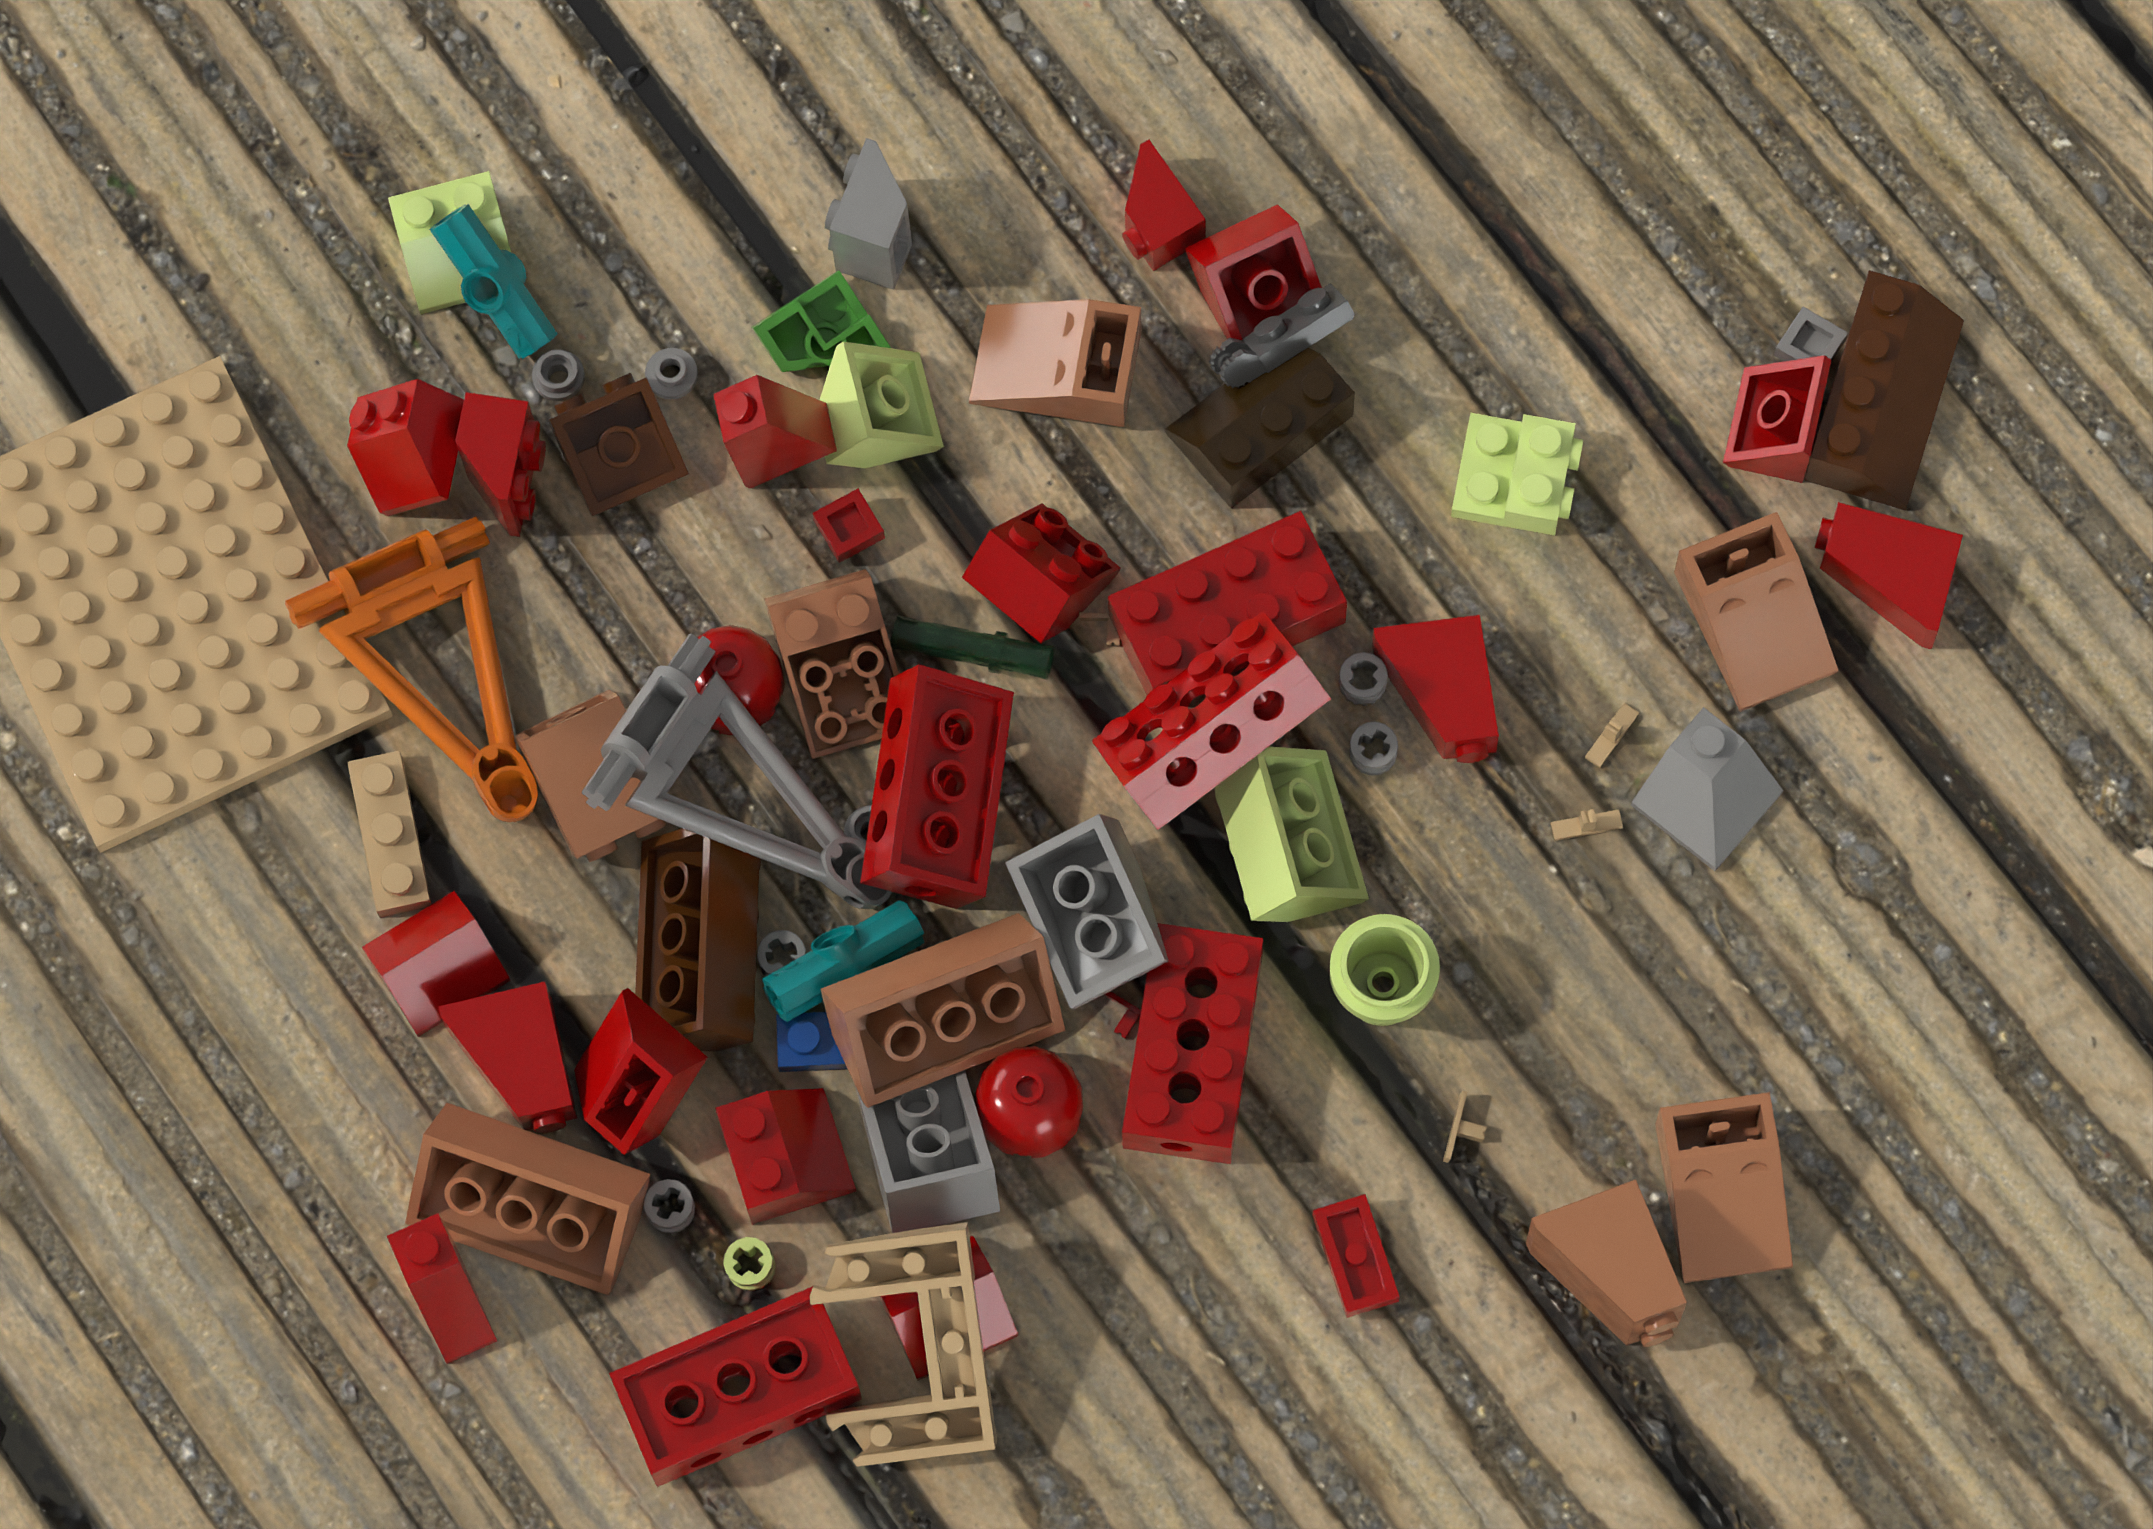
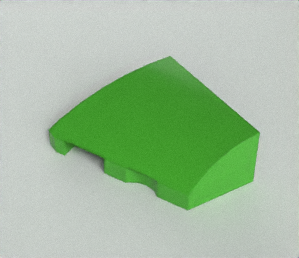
M840 270L751 327L781 372L824 366L830 367L836 346L843 341L891 348Z

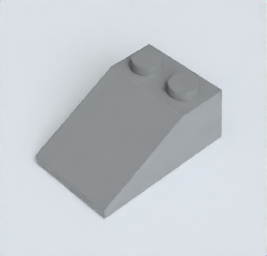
M1098 814L1005 862L1034 928L1044 937L1049 962L1070 1009L1074 1010L1169 962L1141 868L1119 820Z
M965 1070L869 1108L864 1105L856 1088L878 1183L892 1233L935 1227L1000 1212L995 1170Z

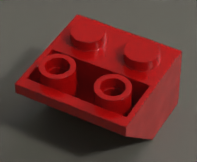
M466 392L455 442L467 477L510 536L520 537L523 520L531 521L535 509L536 491L535 489H530L533 472H541L545 460L546 442L539 438L540 422L534 421L528 401Z
M1041 503L990 529L962 578L1037 641L1043 643L1068 629L1079 617V613H1082L1117 576L1121 567L1108 557L1106 551L1100 545L1085 539L1068 525L1067 519L1060 512L1048 508Z
M629 988L622 990L574 1069L584 1120L624 1155L661 1134L708 1058Z

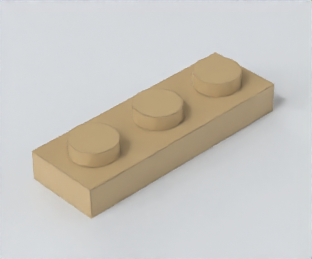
M400 750L347 762L376 912L379 918L430 906L432 903L403 757Z

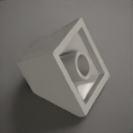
M1703 707L1669 746L1633 799L1631 806L1713 871H1716L1779 798L1783 789L1748 742Z

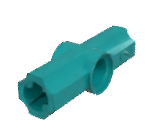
M464 204L452 211L429 229L463 277L461 291L465 302L477 312L490 316L519 359H524L533 354L558 334L524 285L527 277L522 261L515 254L499 249L469 204Z
M899 900L855 926H840L823 933L812 942V951L762 979L764 983L763 990L769 1003L774 1007L780 1018L788 1022L823 1002L821 988L902 957L925 943L923 939V934L925 933L918 918L910 910L907 903Z

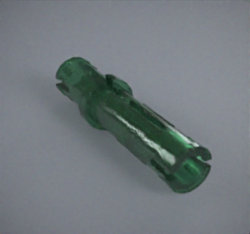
M902 615L897 616L891 637L892 649L913 651L925 655L973 663L988 667L989 672L1001 674L1002 670L1028 674L1029 676L1047 680L1054 658V646L1009 638L1007 632L996 631L995 635L980 633L968 629L920 621Z

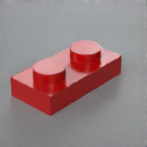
M1366 1194L1314 1209L1312 1216L1346 1318L1399 1302L1400 1296Z

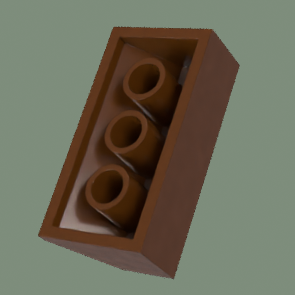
M1871 270L1868 271L1804 481L1906 511L1964 322L1960 316L1921 285Z
M681 828L642 841L635 994L700 1051L718 1052L753 1042L761 859Z

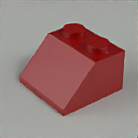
M1278 204L1185 248L1200 291L1226 339L1243 340L1244 337L1254 332L1255 327L1264 319L1281 315L1298 304L1299 299L1308 291L1322 288L1299 223Z
M419 379L357 397V402L349 416L351 430L347 447L379 513L385 516H392L448 500L458 455L455 440L464 399Z
M824 1088L765 1091L715 1107L752 1225L857 1192Z

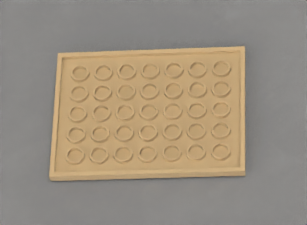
M220 356L0 456V638L100 853L393 717L382 692L319 632V629L325 624L345 616L342 610L301 629H298L289 617V611L285 605L286 600L328 582V579Z

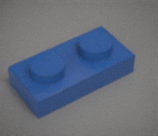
M826 1012L802 1013L788 1022L776 1014L779 1072L847 1069L832 1036Z

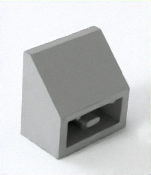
M866 138L860 155L853 153L848 160L843 177V183L847 184L841 201L834 199L829 207L825 220V229L830 231L828 249L833 251L836 271L840 270L841 273L894 290L912 246L908 207L877 142Z

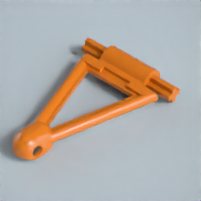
M475 516L435 535H432L426 529L330 571V581L285 601L289 617L298 629L344 610L347 615L325 624L319 629V632L473 780L483 802L495 818L503 822H517L525 819L532 813L538 796L537 784L526 761L516 748L481 559L476 557L448 569L446 567L447 563L490 544L482 521H478ZM461 597L489 745L479 750L365 639Z

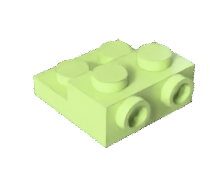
M1470 413L1451 517L1555 536L1558 518L1569 519L1575 489L1564 486L1567 469L1578 471L1583 439L1573 438L1576 423L1523 414L1521 422Z

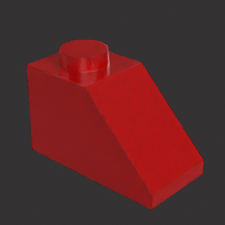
M1150 139L1140 144L1125 207V232L1122 233V237L1131 254L1137 260L1144 257L1151 269L1155 271L1185 253L1186 247L1206 238V219Z

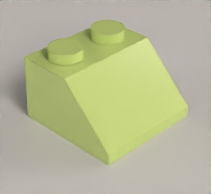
M489 171L388 197L420 315L466 303L461 291L463 277L429 230L452 211L464 204H469L499 249L511 252Z

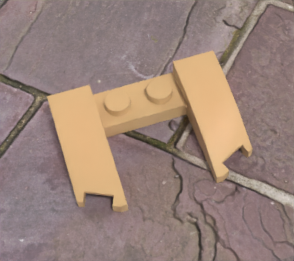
M968 1222L890 1233L827 1245L824 1254L836 1256L826 1287L813 1285L810 1294V1304L917 1292L931 1394L890 1400L826 1413V1421L832 1431L845 1424L863 1451L853 1458L855 1465L858 1467L994 1450L997 1444L991 1391L987 1381L974 1285L975 1273Z

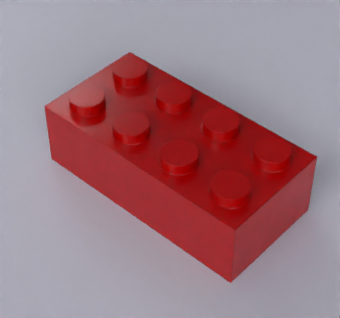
M1302 511L1107 596L1108 614L1146 695L1155 687L1167 684L1183 672L1196 656L1212 650L1229 637L1238 624L1247 619L1254 618L1262 611L1266 613L1292 647L1346 623L1347 600ZM1249 662L1238 665L1232 673L1246 668Z

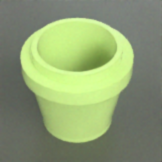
M1392 914L1372 915L1350 925L1336 941L1330 958V981L1336 997L1350 1013L1372 1025H1393L1412 1018L1428 1005L1438 985L1440 974L1439 956L1432 939L1413 921ZM1384 976L1392 981L1393 987L1387 992H1379L1373 987L1372 983L1376 978Z

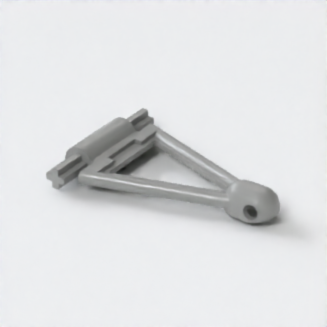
M692 633L689 634L668 666L660 665L654 669L603 744L601 754L604 760L582 790V794L588 798L586 803L594 809L599 806L608 811L630 778H637L640 782L625 803V806L818 880L855 908L866 910L882 905L892 892L860 883L866 844L844 834L716 671L711 676L700 693L697 692L694 684L716 651L709 647L711 641L708 638L702 636L698 639ZM718 716L824 849L821 853L667 793Z

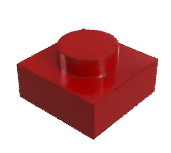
M859 488L812 513L816 526L839 563L885 539L883 528Z

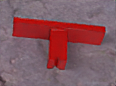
M1110 991L1104 994V996L1127 1009L1114 1030V1033L1121 1034L1122 1038L1126 1039L1140 1018L1141 1009Z

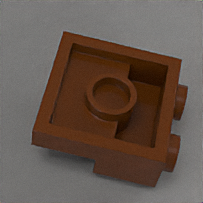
M631 373L602 385L606 395L588 403L583 394L554 406L558 416L548 420L591 517L689 474L647 377L635 382Z

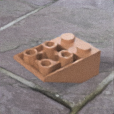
M1091 299L987 305L969 404L1124 427L1142 332L1141 307Z
M1777 512L1679 550L1674 574L1740 712L1838 673V667L1800 558Z
M866 569L764 598L811 758L815 759L881 739L890 678L899 673L872 578Z
M1770 1092L1660 1107L1655 1126L1683 1283L1793 1268L1780 1147Z

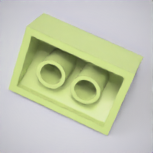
M1269 746L1214 788L1216 801L1220 807L1229 839L1230 851L1234 857L1244 892V901L1248 907L1251 921L1290 922L1361 904L1369 900L1326 750Z

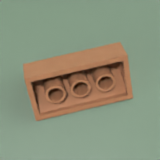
M1019 913L821 988L832 1036L859 1095L867 1108L992 1060L1013 1048L1025 1047L1066 1031L1044 937Z
M446 1103L423 1134L405 1224L412 1225L438 1213L455 1242L609 1296L641 1219L651 1174Z

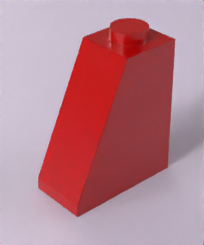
M759 375L752 376L713 394L724 445L745 487L751 489L837 451L826 402Z
M1838 502L1833 520L1822 518L1814 548L1824 551L1820 569L1919 646L1932 649L1939 630L1963 535Z
M1480 615L1374 628L1372 640L1373 654L1380 658L1386 666L1388 678L1443 759L1456 758L1457 762L1473 763L1486 759L1489 753H1496L1499 733Z
M545 981L438 1006L440 1017L449 1034L524 1130L534 1129V1132L538 1134L551 1133L566 1127V1121L578 1118L553 1002Z
M438 1213L387 1236L407 1285L447 1364L497 1342V1338L458 1249Z

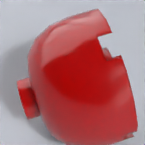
M734 625L711 628L698 636V639L702 636L708 638L711 641L709 647L716 652L694 684L697 692L700 693L708 680L717 671L759 726L768 722L775 713V707L780 701L781 694L783 696L785 688L780 658L769 642L750 628ZM718 716L710 729L718 730L719 734L733 735Z
M1036 1046L1013 1048L997 1056L983 1071L975 1092L976 1109L986 1139L1001 1152L1012 1156L1017 1154L1020 1156H1031V1158H1042L1062 1149L1077 1133L1083 1113L1082 1086L1073 1068L1055 1052Z

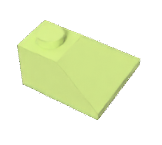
M844 341L836 346L820 397L821 401L827 403L837 448L836 452L825 456L826 464L869 468L936 452L944 447L920 352Z

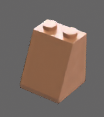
M610 689L514 735L515 741L572 855L576 859L586 855L589 862L600 859L617 850L618 846L615 840L635 832L637 838H642L667 825L663 820L625 806V803L640 782L637 778H630L608 811L599 806L595 809L586 803L588 798L582 794V790L604 760L601 754L603 744L626 712L619 695Z
M1636 1179L1531 1219L1526 1240L1529 1253L1626 1346L1641 1341L1643 1347H1650L1674 1336L1672 1329L1678 1327L1687 1301Z

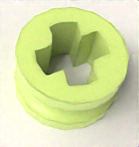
M745 1237L736 1240L728 1247L724 1255L723 1264L726 1274L735 1286L743 1290L754 1291L762 1289L770 1283L775 1275L776 1263L774 1256L768 1246L757 1238ZM757 1252L762 1254L758 1259L762 1266L759 1273L754 1274L749 1270L742 1276L736 1273L742 1268L737 1261L741 1254L744 1253L749 1257L754 1256Z

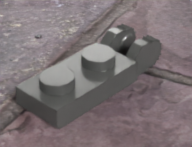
M1331 283L1323 288L1312 289L1305 293L1299 299L1298 304L1279 316H1271L1261 321L1255 327L1254 332L1244 337L1243 340L1229 338L1222 342L1220 347L1216 346L1217 348L1212 350V355H1209L1211 358L1209 361L1210 367L1217 375H1221L1220 378L1227 386L1230 385L1232 388H1239L1241 385L1245 386L1246 382L1250 383L1262 374L1269 373L1354 319L1355 313L1348 301Z

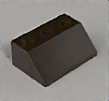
M1307 348L1269 373L1262 374L1250 383L1246 382L1245 386L1241 385L1239 388H1232L1230 385L1223 384L1165 428L1167 436L1231 509L1353 416L1355 392L1320 353Z

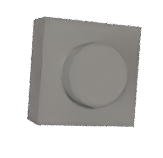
M1802 307L1778 343L1774 356L1783 361H1791L1825 355L1831 359L1832 363L1845 343L1848 332L1807 308Z

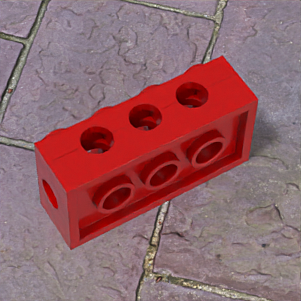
M1262 611L1254 618L1247 619L1238 624L1231 635L1212 650L1196 656L1190 662L1188 668L1167 684L1159 685L1151 690L1145 700L1126 715L1110 721L1104 727L1102 733L1091 741L1128 793L1156 829L1159 830L1330 701L1331 697L1296 650L1266 613ZM1249 662L1243 672L1236 676L1231 675L1238 665ZM1206 695L1205 699L1198 706L1188 709L1189 704L1194 698ZM1162 727L1163 730L1157 737L1150 741H1145L1147 735L1152 730Z
M920 664L890 678L861 884L954 909L986 897L1014 697L1013 691Z
M1157 923L1169 962L1147 972L1122 1128L1123 1149L1231 1164L1263 957V938ZM1202 984L1211 987L1215 992L1206 998H1196L1189 994L1188 990L1195 985ZM1196 1036L1202 1038L1207 1044L1199 1050L1190 1051L1183 1048L1179 1043L1187 1037ZM1188 1088L1195 1091L1199 1096L1193 1102L1179 1103L1171 1095L1179 1089Z
M813 1286L609 1373L649 1472L657 1487L825 1416L829 1411L839 1410L862 1400L858 1383L824 1304H810V1294ZM795 1355L802 1359L800 1366L792 1373L782 1374L774 1370L775 1363L783 1356ZM734 1377H744L750 1380L749 1387L740 1395L729 1396L722 1392L726 1382ZM693 1399L698 1402L696 1411L689 1417L676 1418L671 1415L672 1408L680 1400Z

